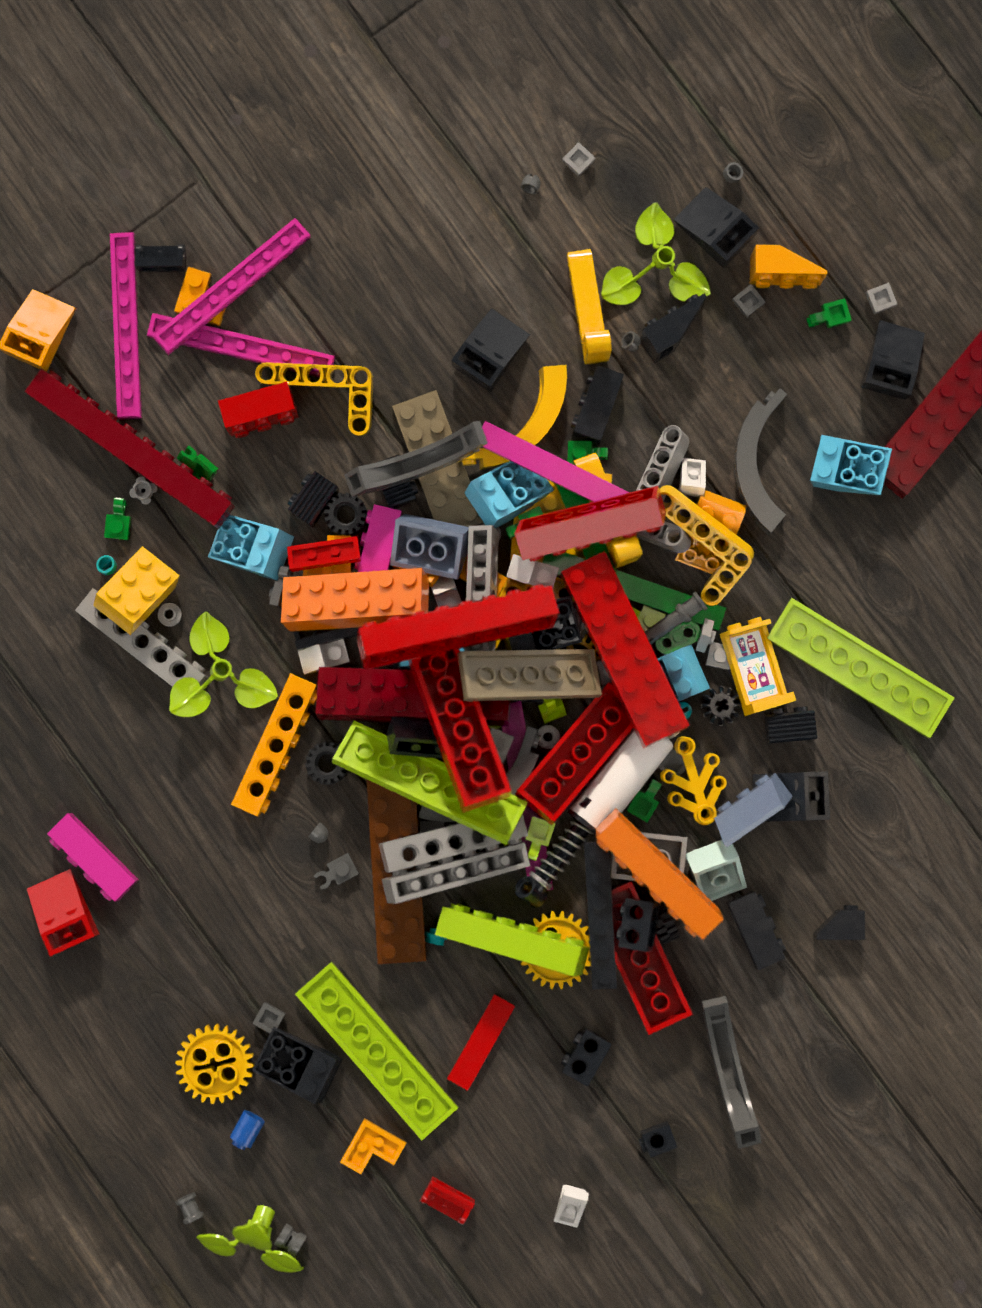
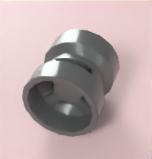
M286 1223L274 1245L278 1248H285L288 1254L295 1257L307 1236L302 1232H295L293 1227ZM292 1236L291 1240L287 1244L286 1242L288 1241L289 1237Z

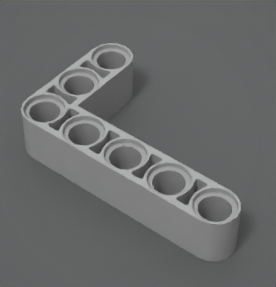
M670 425L662 432L636 491L658 485L659 489L665 485L671 486L690 443L688 436L678 426ZM676 436H679L677 441L672 442ZM669 457V460L663 464L664 459ZM660 478L659 482L653 485L654 481ZM661 495L662 500L664 501L666 495ZM664 521V526H660L661 529L657 535L646 530L637 532L636 535L639 539L677 553H683L691 546L690 536L679 526ZM681 535L680 540L674 543L675 538Z

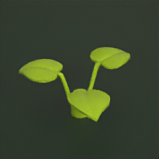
M653 203L644 210L635 227L638 241L643 245L652 244L653 248L657 249L652 256V263L635 277L626 267L618 266L612 268L604 277L601 291L602 298L611 304H630L641 294V287L636 282L653 267L657 269L669 267L670 274L674 276L669 281V290L674 298L685 302L695 294L698 296L704 293L706 296L710 295L709 284L703 273L695 265L682 262L677 266L676 272L674 271L675 263L673 261L675 253L671 247L663 246L672 239L674 226L671 219L660 208L658 203Z
M208 612L201 614L191 629L189 642L196 654L205 655L209 653L210 657L215 661L210 669L211 676L201 686L196 679L191 677L179 679L173 685L170 692V713L179 717H193L203 713L211 702L209 693L204 689L213 680L224 681L227 677H230L238 685L234 691L235 698L239 704L246 708H258L275 700L278 697L276 688L263 672L252 668L245 669L241 672L239 680H237L234 673L231 672V664L214 654V652H222L227 647L229 633L226 627Z
M264 1205L257 1206L252 1220H248L247 1225L233 1229L232 1234L236 1238L234 1241H229L224 1236L216 1234L197 1235L196 1237L204 1247L221 1256L234 1255L236 1252L234 1247L240 1241L243 1244L265 1250L266 1253L261 1255V1259L274 1270L293 1273L304 1268L291 1255L282 1251L271 1250L270 1234L272 1228L270 1225L275 1212Z

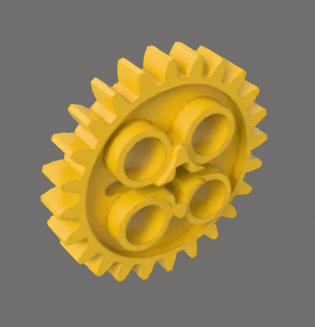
M553 910L551 911L550 918H547L544 913H542V921L533 918L535 926L539 927L538 932L542 933L543 930L545 931V929L552 927L557 930V933L561 934L560 939L565 940L566 937H576L584 941V946L590 947L588 941L589 934H585L589 926L581 928L582 919L580 918L576 922L572 921V913L568 918H564V911H561L560 916L556 917ZM590 948L585 966L591 967V961L588 960L590 958ZM524 961L521 962V965L529 966L525 972L526 974L534 973L532 981L538 978L542 979V987L547 981L550 982V989H553L555 983H558L560 989H563L564 982H567L572 987V979L574 978L581 982L580 976H570ZM584 967L583 974L588 975V971Z
M219 1024L215 1025L214 1030H211L210 1026L206 1025L204 1033L198 1028L196 1029L197 1037L189 1034L188 1039L190 1043L185 1041L181 1043L185 1051L179 1050L177 1052L183 1058L175 1062V1064L182 1066L176 1074H183L184 1078L179 1083L187 1082L188 1086L185 1092L191 1089L194 1090L192 1098L200 1094L202 1095L201 1102L210 1097L211 1104H214L216 1098L219 1097L220 1102L224 1103L225 1095L232 1100L234 1099L233 1091L241 1094L243 1091L240 1085L247 1086L249 1084L245 1077L253 1076V1073L248 1071V1068L254 1067L255 1064L248 1062V1059L252 1058L254 1053L246 1052L251 1045L242 1044L245 1036L239 1039L236 1038L238 1030H234L230 1034L228 1033V1025L225 1026L223 1031H220ZM225 1043L230 1047L229 1055H222L219 1052V1044ZM201 1048L206 1052V1060L201 1061L196 1058V1049ZM232 1057L236 1058L235 1062L222 1063L217 1069H215V1066H209L200 1070L194 1069V1066L209 1064L213 1061V1058H215L216 1062ZM224 1068H233L235 1078H226L223 1073ZM206 1072L211 1075L212 1081L210 1084L201 1082V1073Z

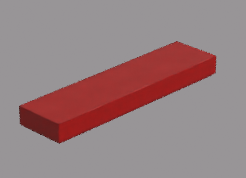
M496 994L493 995L448 1075V1080L467 1091L469 1090L514 1010V1004Z

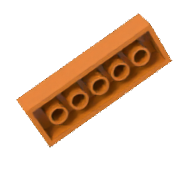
M422 568L283 577L281 623L290 632L362 627L363 624L368 622L383 623L395 616H400L401 618L410 617L412 613L417 611L428 613L429 577Z
M617 808L596 827V838L599 846L606 852L611 850L615 856L614 860L623 869L628 867L633 874L632 877L639 885L643 886L646 884L651 891L650 895L658 903L663 901L668 908L667 911L674 919L678 920L681 918L686 925L685 929L693 937L698 935L703 940L723 920L720 909Z

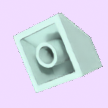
M723 840L686 853L687 865L694 884L711 901L747 888L740 859L733 844L726 847Z

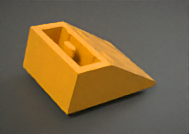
M755 245L750 256V284L756 285L757 288L779 285L780 288L789 289L793 288V285H802L804 289H815L821 285L827 275V270L781 245Z
M32 289L8 324L0 341V350L4 354L47 372L76 308Z
M705 490L704 496L699 495L696 504L737 535L745 515L746 505ZM700 524V525H698V527H699V529H700L701 531H703V532H708V531H710V529H709V527H708L707 525H705V524ZM689 535L691 546L687 551L678 553L675 561L713 574L723 560ZM725 539L717 540L721 546L729 545Z

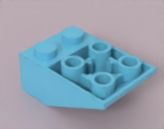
M822 435L810 481L814 487L833 491L881 495L892 449Z
M509 461L472 480L464 494L484 524L492 525L496 529L553 492L554 489L547 479Z
M229 515L219 530H217L208 557L278 581L280 566L285 564L288 555L287 547L291 546L294 536L274 527Z
M692 645L657 658L678 702L710 689Z

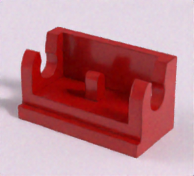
M433 1176L420 1199L422 1203L433 1207L460 1224L465 1223L475 1204V1199Z

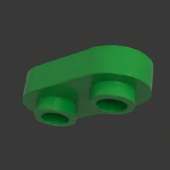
M684 621L655 642V647L659 653L667 655L680 648L689 646L699 639L701 634L700 627L694 621ZM685 629H690L692 631L691 637H686L684 635ZM664 639L670 640L671 646L668 648L664 647L662 641Z

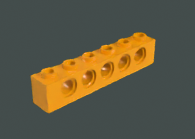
M290 673L231 805L255 816H260L261 813L265 814L271 803L268 797L271 791H276L281 780L277 777L281 769L285 770L291 757L287 756L290 748L296 747L300 735L297 734L301 725H306L310 713L307 712L310 704L314 705L316 703V684ZM295 696H301L303 699V705L299 709H293L291 706V700ZM289 717L293 720V727L289 731H284L281 727V722L284 718ZM276 739H280L283 742V749L278 753L273 752L271 749V744ZM265 761H270L274 767L272 773L268 775L264 774L261 770V766ZM255 783L262 784L264 788L262 795L258 797L254 796L251 790Z

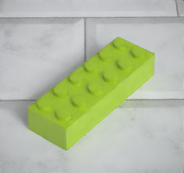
M451 903L450 907H442L435 932L437 936L570 976H581L583 974L590 948L584 946L583 940L573 937H566L565 940L560 939L561 934L549 930H543L540 933L538 932L539 927L529 924H519V926H516L515 920L505 917L493 919L492 913L481 910H474L472 913L470 912L471 907Z

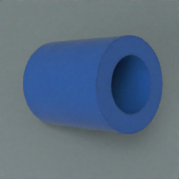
M244 1110L230 1135V1138L233 1140L232 1144L242 1150H245L246 1147L251 1148L265 1120L250 1111Z

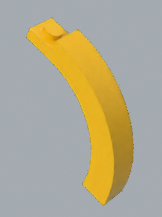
M566 365L545 366L539 370L540 386L535 409L529 421L515 436L536 445L550 430L564 401L567 383ZM480 448V451L459 461L462 462L463 466L476 465L477 461H479L480 470L494 468L509 462V460L485 448Z

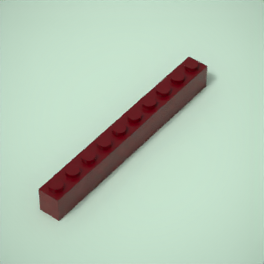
M41 369L24 391L219 530L235 508L230 502L232 497L222 490L217 493L211 489L213 484L201 476L200 479L192 475L194 471L184 463L181 466L174 463V456L165 450L161 453L154 448L156 446L154 442L145 436L143 439H140L135 435L137 431L127 423L124 426L116 422L118 420L117 416L108 410L103 413L98 409L99 404L90 397H87L85 400L79 396L80 390L70 383L67 386L60 382L62 378L50 370L47 373Z

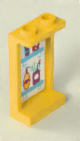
M761 617L748 620V625L741 626V623L727 626L728 631L720 634L745 716L796 701L794 692L787 693L772 642L767 639L769 635L767 625L771 624V620L762 621Z

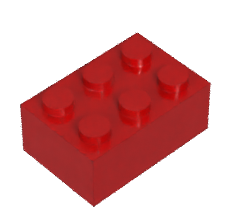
M288 382L218 401L225 428L230 436H235V438L245 437L249 435V431L256 429L259 432L272 428L271 425L278 423L288 425L295 422L294 419L299 418Z

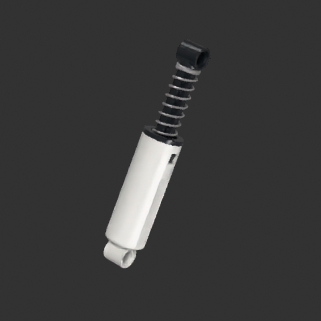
M633 728L567 811L576 822L570 821L572 827L564 829L566 833L564 837L558 836L560 842L552 844L553 851L546 852L548 857L545 860L540 859L542 864L540 867H534L536 872L531 871L529 873L530 876L522 877L517 882L515 894L532 908H538L545 903L548 896L547 890H550L552 887L550 882L553 879L558 880L557 873L559 871L564 872L562 867L565 863L570 864L568 860L571 856L576 857L574 852L577 848L582 849L580 844L583 841L588 842L586 837L589 833L597 837L596 827L615 808L621 813L624 811L673 749V743L669 739L677 736L679 732L643 749Z

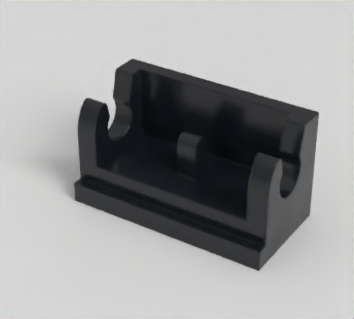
M178 244V246L136 245L135 267L138 272H186V246L183 244Z

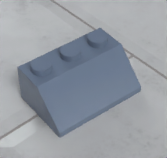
M404 514L395 520L390 565L406 569L422 568L425 573L457 580L468 555L469 527Z
M776 773L770 777L767 774L755 782L757 786L751 791L748 788L744 789L736 796L738 800L731 804L727 801L717 809L719 813L714 819L726 847L783 809L793 797Z

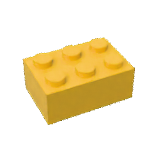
M142 546L96 593L93 606L131 635L176 588L180 575Z

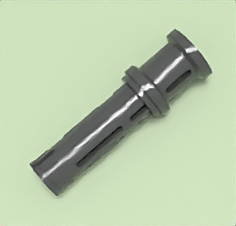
M696 591L687 601L682 604L678 603L675 607L676 610L644 632L650 645L684 621L690 622L691 617L701 610L708 609Z

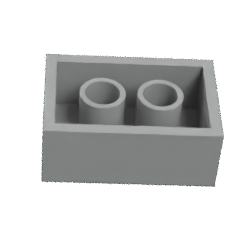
M641 832L684 874L687 837ZM611 851L610 878L635 881L631 870L628 867L623 869L614 860L615 856Z

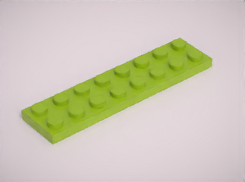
M793 598L789 600L767 637L775 645L927 738H931L954 700V697Z
M353 721L332 758V763L505 845L508 844L528 803L510 794L509 798L463 813L444 762L429 757L390 754L387 736L357 721Z
M333 962L329 963L295 994L421 1140L458 1109L455 1102Z

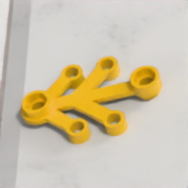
M682 736L675 741L674 749L682 756L689 781L676 775L675 771L671 769H664L660 774V778L664 783L674 784L694 794L696 803L684 799L681 793L672 791L667 797L669 804L681 806L693 812V817L697 823L709 825L714 822V818L717 816L714 805L721 790L726 787L727 781L723 776H713L710 781L712 789L707 798H705L703 791L714 768L719 765L720 758L714 753L706 754L703 759L705 765L700 776H698L692 757L695 751V742L689 737ZM682 742L686 743V748L684 750L680 749V744ZM713 756L715 761L710 765L709 758ZM670 772L672 777L667 781L665 775ZM720 778L722 783L717 787L716 780ZM674 795L679 797L676 803L672 801ZM703 809L707 810V815L705 817L701 816V811Z

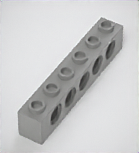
M492 525L469 526L466 601L472 600L474 603L482 601L484 597L490 595L497 596L499 532ZM495 641L465 647L464 651H495Z
M92 588L75 611L172 687L179 679L185 677L196 679L200 686L208 678L204 674L205 668L196 661L192 664L185 659L187 654L178 647L170 648L166 644L169 640L157 632L154 635L147 630L150 625L145 621L129 635L128 633L122 634L119 626L109 618L103 619L101 612L93 606L96 593L98 592L96 589ZM142 636H147L149 639V643L145 648L138 646V640ZM161 650H165L168 655L163 663H159L156 659L157 653ZM178 665H184L186 667V674L178 678L175 675V669Z
M523 814L508 845L521 843V838L528 836ZM457 823L380 843L379 848L385 872H392L393 876L407 873L406 868L416 866V870L430 867L431 861L439 860L441 864L453 861L454 855L462 854V857L475 855L477 849L485 848V851L495 850L499 848V843L501 842L482 834L481 841L475 843L472 839V833L475 830ZM453 835L459 839V845L456 849H452L449 845V839ZM430 841L436 845V852L433 855H429L426 852V845ZM407 847L413 851V858L410 861H405L402 856L403 850Z
M525 842L513 845L507 844L495 850L482 851L472 856L460 857L453 861L438 863L427 868L382 879L387 903L396 904L530 866Z

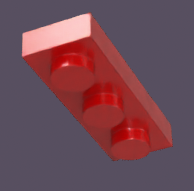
M357 536L287 547L289 570L291 572L361 562L359 539Z

